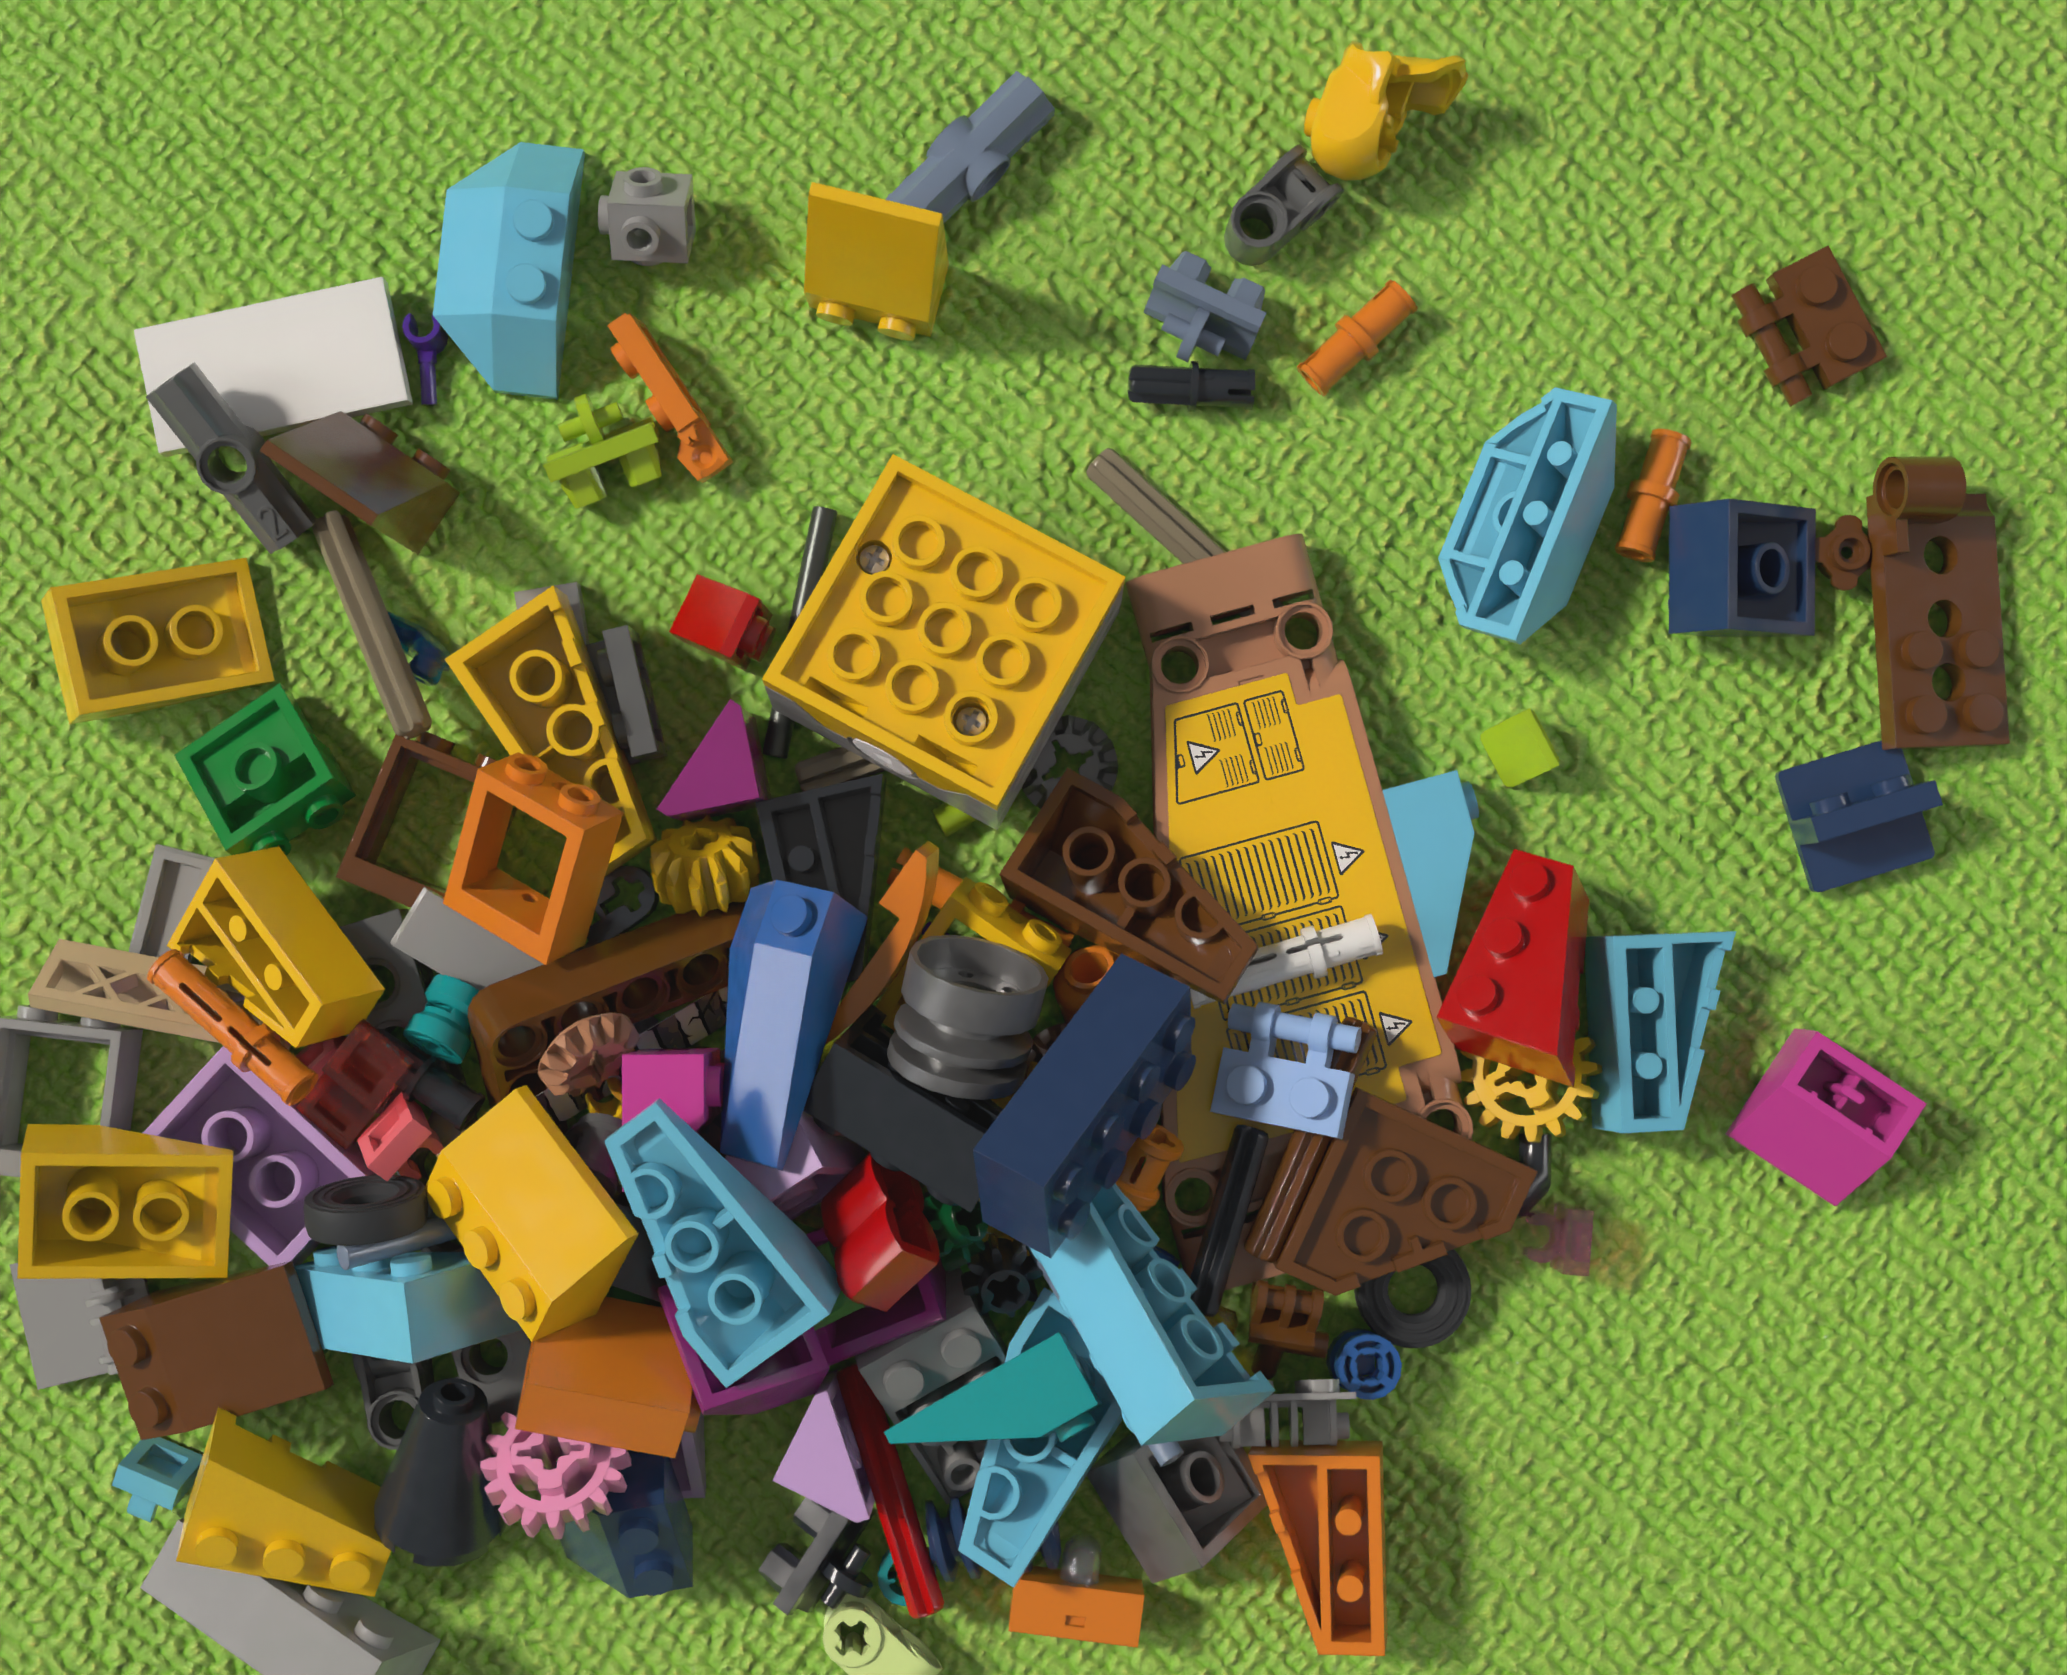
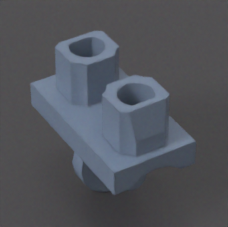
M1188 251L1182 252L1170 268L1162 264L1154 280L1153 289L1143 313L1164 322L1161 328L1162 331L1183 340L1176 357L1188 363L1197 346L1216 356H1219L1221 350H1225L1246 360L1266 315V312L1261 310L1265 295L1264 287L1246 278L1234 279L1227 294L1205 284L1211 271L1207 261Z

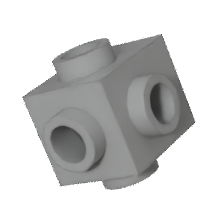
M638 167L629 171H616L609 196L601 195L598 205L599 232L603 235H610L612 260L632 261L642 266H653L662 262L688 263L696 232L692 174L660 173L658 170L649 167Z

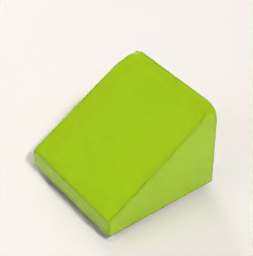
M1530 708L1494 725L1480 734V740L1500 779L1507 788L1515 787L1559 766L1558 762L1560 759L1535 711Z

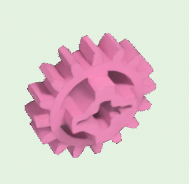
M507 1412L501 1416L507 1432L504 1436H487L486 1443L492 1454L496 1457L481 1461L480 1468L486 1480L491 1481L484 1488L493 1506L501 1504L498 1510L506 1524L510 1526L522 1518L521 1525L527 1536L533 1538L540 1531L543 1524H548L556 1540L562 1539L565 1523L575 1521L577 1527L584 1533L590 1530L587 1517L589 1512L595 1509L607 1516L612 1512L606 1495L609 1491L622 1493L627 1488L623 1475L617 1470L631 1466V1457L628 1450L516 1430V1416ZM515 1485H522L524 1491H538L541 1494V1501L524 1495Z

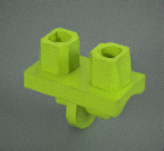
M583 394L574 398L579 416L558 424V428L564 442L587 434L589 440L547 455V462L543 464L550 483L559 480L563 491L574 507L578 509L607 497L608 492L596 465L618 457L630 487L638 486L661 477V463L658 448L655 444L659 442V431L651 415L604 433L603 427L624 420L618 403L615 402L595 410L589 396Z

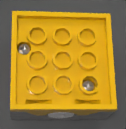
M892 454L762 680L773 710L998 830L1119 614L1125 576Z

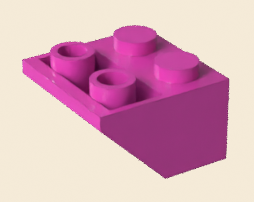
M1794 1028L1725 1135L1829 1204L1837 1206L1892 1158L1927 1103L1820 1032Z

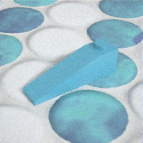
M660 1098L606 1138L604 1141L633 1214L641 1218L655 1252L652 1256V1261L659 1278L665 1277L678 1309L675 1318L681 1333L725 1388L830 1315L841 1291L837 1282V1272L794 1222Z

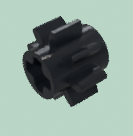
M994 1233L989 1234L988 1241L984 1242L986 1249L971 1256V1262L967 1264L971 1271L961 1275L964 1295L972 1296L977 1294L978 1307L982 1315L992 1310L997 1313H1006L1011 1318L1015 1316V1311L1020 1309L1027 1300L1036 1302L1038 1294L1033 1280L1043 1276V1271L1036 1265L1031 1255L1027 1256L1025 1244L1016 1239L1011 1241L1005 1238H997Z

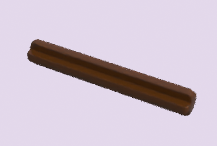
M1346 1017L1341 1024L1361 1027L1360 1046L1357 1053L1334 1049L1330 1068L1355 1074L1354 1088L1376 1038L1377 1030L1372 1025L1357 1018ZM1294 1130L1244 1242V1249L1250 1255L1270 1263L1278 1260L1331 1137Z

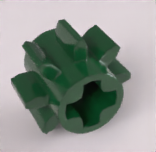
M929 1192L925 1193L922 1213L935 1233L939 1246V1259L941 1258L945 1271L950 1272L970 1263L971 1256L986 1249L982 1239L987 1233L988 1224L983 1222L980 1202H977L970 1213L961 1206L944 1204L934 1198Z

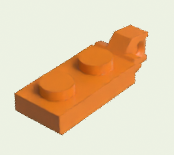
M624 313L609 323L607 326L618 341V343L610 348L614 357L632 380L639 375L642 377L653 394L645 402L661 427L666 432H669L674 427L677 430V437L680 439L678 460L697 481L702 483L731 465L733 460L711 429L709 420L646 325L630 313Z

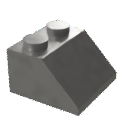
M1132 1433L1123 1438L1094 1463L1088 1472V1479L1152 1584L1203 1568L1267 1506L1258 1476L1254 1474L1249 1457L1243 1447L1233 1448L1232 1442H1220L1219 1436L1177 1441L1184 1453L1172 1463L1161 1467L1149 1446H1141L1135 1434Z

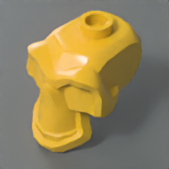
M1352 41L1344 51L1341 64L1330 73L1321 99L1313 98L1307 109L1304 133L1305 136L1311 137L1312 156L1316 163L1325 173L1344 181L1363 180L1381 172L1386 168L1392 153H1395L1399 140H1396V135L1403 127L1407 111L1417 110L1432 115L1445 113L1466 84L1468 78L1465 66L1466 60L1458 55L1441 57L1440 59L1398 56L1389 51H1364L1361 43Z

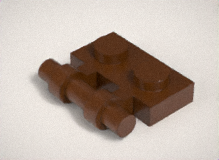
M1829 246L1792 263L1766 279L1776 299L1775 301L1765 304L1755 283L1731 295L1742 316L1737 322L1746 338L1753 336L1769 367L1763 372L1772 388L1779 386L1789 407L1813 395L1802 373L1813 369L1823 390H1826L1887 357ZM1784 319L1787 320L1802 348V351L1793 355L1776 323Z

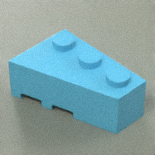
M1736 931L1586 936L1585 977L1588 1037L1594 1040L1596 1044L1589 1052V1062L1602 1066V1073L1590 1076V1087L1600 1093L1598 1099H1591L1592 1128L1617 1133L1684 1130L1705 1050L1700 1049L1709 1012L1710 1010H1716L1720 990L1716 989L1725 951H1731Z
M330 1246L315 1250L313 1252L314 1261L295 1266L322 1349L414 1364L523 1330L517 1321L511 1319L506 1314L500 1297L482 1272L471 1265L465 1252H409L344 1270L337 1258V1246Z

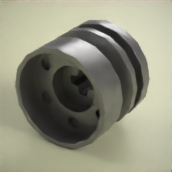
M942 935L930 936L916 941L909 953L901 988L906 1003L900 1006L895 1015L894 1027L896 1030L890 1038L887 1056L891 1066L907 1080L928 1090L952 1097L988 1100L1005 1098L1016 1093L1024 1081L1027 1069L1025 1061L1028 1059L1033 1044L1028 1030L1035 1028L1039 1019L1049 979L1044 968L1024 953L1006 945L981 938Z

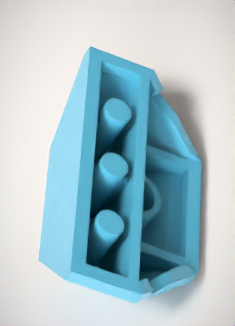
M520 142L446 191L433 316L495 393L558 400L585 158L584 149Z
M1555 387L1541 398L1542 402L1516 417L1484 443L1438 557L1448 591L1456 608L1455 613L1459 625L1463 628L1516 644H1522L1568 604L1614 489L1617 405L1613 400Z

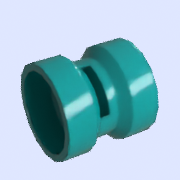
M438 974L434 976L425 992L427 1004L422 1012L412 1015L403 1031V1036L413 1046L430 1056H436L441 1061L451 1064L462 1063L471 1047L468 1007L472 998L479 990L466 982L448 975Z

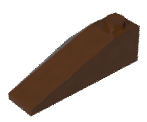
M1068 767L999 874L1009 898L1024 903L1028 909L1074 934L1119 955L1122 953L1224 1005L1258 951V945L1208 890L1203 889L1177 861L1175 854L1163 841L1160 842L1138 818L1137 813L1122 797Z

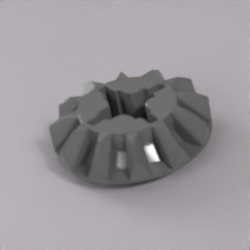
M1071 715L1061 716L1022 786V790L1027 798L1039 809L1042 808L1061 778L1054 779L1052 777L1046 781L1042 779V776L1050 773L1049 769L1057 764L1056 756L1054 755L1056 750L1052 744L1055 741L1058 742L1061 749L1065 748L1070 756L1078 753L1083 755L1091 751L1092 756L1085 759L1086 763L1078 768L1080 775L1109 791H1112L1117 778L1118 760L1113 742L1105 732L1092 721Z

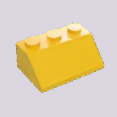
M527 1085L513 1090L442 1149L425 1186L428 1201L433 1212L439 1218L444 1219L462 1244L468 1261L482 1272L500 1297L506 1314L518 1322L531 1342L596 1315L638 1236L637 1231Z

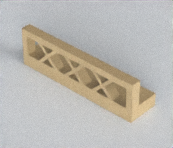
M59 939L28 992L29 1003L32 1008L219 1043L160 988L147 980L149 969L159 957ZM193 964L205 975L206 966ZM229 984L217 986L260 1025L263 1024L260 1019L243 1007L245 996ZM280 1036L279 1042L289 1050L291 1044Z

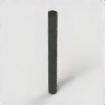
M813 506L787 635L826 570L838 513L836 510ZM771 708L762 754L787 759L795 721L773 710V708Z

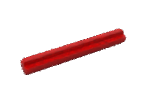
M857 1364L848 1366L837 1372L840 1391L873 1493L909 1615L913 1619H920L944 1608L943 1596L931 1563L896 1445L890 1444L884 1434V1431L890 1428L885 1410L858 1370Z

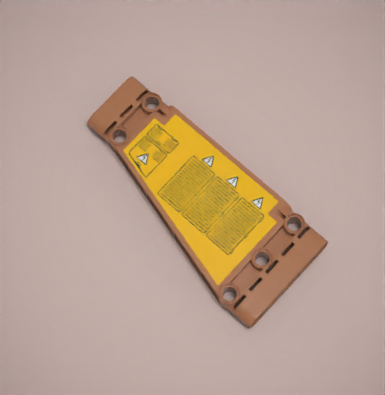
M1303 534L1287 535L1155 571L1125 583L1149 666L1153 835L1160 842H1164L1175 854L1177 861L1203 889L1208 890L1258 945V948L1301 936L1300 929L1313 925L1315 931L1371 914L1375 921L1383 949L1382 955H1373L1328 968V976L1315 979L1312 973L1255 991L1229 997L1225 1005L1214 1001L1194 1009L1191 1000V1016L1195 1018V1028L1191 1036L1192 1054L1196 1057L1195 1067L1187 1084L1180 1091L1172 1089L1162 1103L1160 1114L1161 1127L1173 1133L1184 1145V1151L1180 1159L1171 1161L1162 1177V1194L1182 1268L1189 1278L1191 1277L1205 1228L1182 1234L1181 1230L1206 1225L1234 1128L1237 1125L1244 1124L1264 1130L1268 1133L1269 1137L1247 1213L1259 1210L1294 1132V1129L1210 1112L1223 1047L1249 1052L1251 1033L1228 1028V1015L1233 1003L1256 1007L1258 1002L1279 1005L1282 1013L1313 1018L1315 1013L1336 1016L1340 1024L1346 1017H1354L1372 1025L1377 1030V1035L1354 1088L1356 1086L1425 1119L1431 1112L1437 1109H1447L1454 1119L1453 1132L1473 1140L1472 1119L1463 1106L1457 1085L1462 1082L1454 1044L1450 1041L1436 1018L1442 1006L1439 990L1429 963L1353 684L1345 662L1337 658L1332 640V621L1323 608ZM1309 595V600L1274 608L1273 603H1276V600L1285 602ZM1250 610L1251 615L1212 625V621ZM1293 618H1303L1311 622L1317 631L1316 645L1306 650L1294 648L1285 637L1286 622ZM1187 628L1189 630V632L1172 636L1152 643L1151 640L1152 637L1169 634ZM1176 651L1188 654L1195 663V677L1183 684L1170 682L1161 670V660L1165 655ZM1277 1038L1274 1052L1275 1058L1306 1063L1308 1044ZM1188 1178L1202 1179L1209 1186L1210 1195L1208 1201L1202 1208L1196 1211L1181 1209L1175 1203L1174 1194L1176 1188L1182 1181ZM1257 1213L1246 1216L1225 1290L1285 1274V1272L1276 1269L1273 1263L1258 1259L1244 1249V1242Z

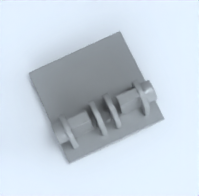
M18 1263L10 1264L37 1389L109 1373V1375L118 1374L114 1360L109 1354L107 1340L99 1318L150 1294L147 1279H17Z
M1339 1379L1295 1381V1394H1274L1273 1392L1228 1432L1219 1436V1441L1232 1442L1233 1448L1266 1446L1264 1408H1269L1271 1447H1279L1278 1408L1288 1407L1291 1447H1298L1297 1407H1302L1303 1445L1329 1444L1330 1446H1337V1439H1349L1350 1424L1348 1412H1336V1399H1356V1392H1340Z

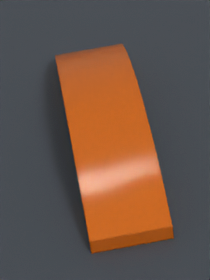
M927 841L915 850L879 901V904L897 916L899 921L839 1004L826 1044L854 1023L885 992L908 959L911 948L918 941L931 908L938 875L939 848L930 841Z

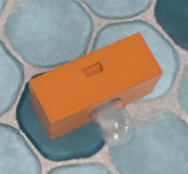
M1084 1533L1076 1534L1069 1538L1064 1546L1061 1569L1050 1570L1048 1567L1033 1566L1032 1572L1024 1573L1014 1588L1012 1587L1008 1631L1138 1648L1144 1603L1142 1579L1099 1574L1102 1556L1100 1544L1091 1535Z

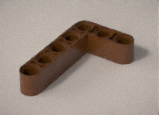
M746 901L731 902L728 904L727 912L713 909L709 910L702 917H700L697 910L671 915L561 957L548 965L543 964L493 983L480 990L470 1002L468 1019L490 1109L516 1088L527 1085L534 1096L548 1089L538 1075L540 1060L552 1041L575 1022L586 1017L604 1013H621L629 1017L634 1024L728 987L730 947ZM567 1121L557 1125L563 1134L568 1130Z

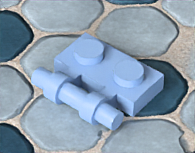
M1258 1002L1256 1007L1233 1003L1228 1015V1028L1251 1033L1249 1052L1223 1047L1210 1112L1342 1139L1355 1074L1331 1069L1330 1066L1334 1049L1357 1053L1361 1042V1027L1340 1024L1336 1016L1315 1013L1313 1018L1282 1013L1279 1005ZM1277 1038L1308 1044L1306 1063L1275 1058L1274 1052Z

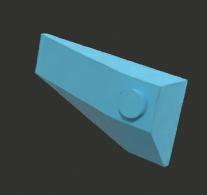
M1045 1287L1010 1341L1005 1362L1056 1333H1063L1067 1337L1103 1405L1090 1412L1095 1421L1094 1425L1062 1443L1055 1432L1041 1438L994 1439L986 1441L958 1551L1013 1588L1017 1585L1123 1419L1122 1410L1107 1382L1092 1364L1090 1351L1068 1315L1062 1309L1055 1294Z

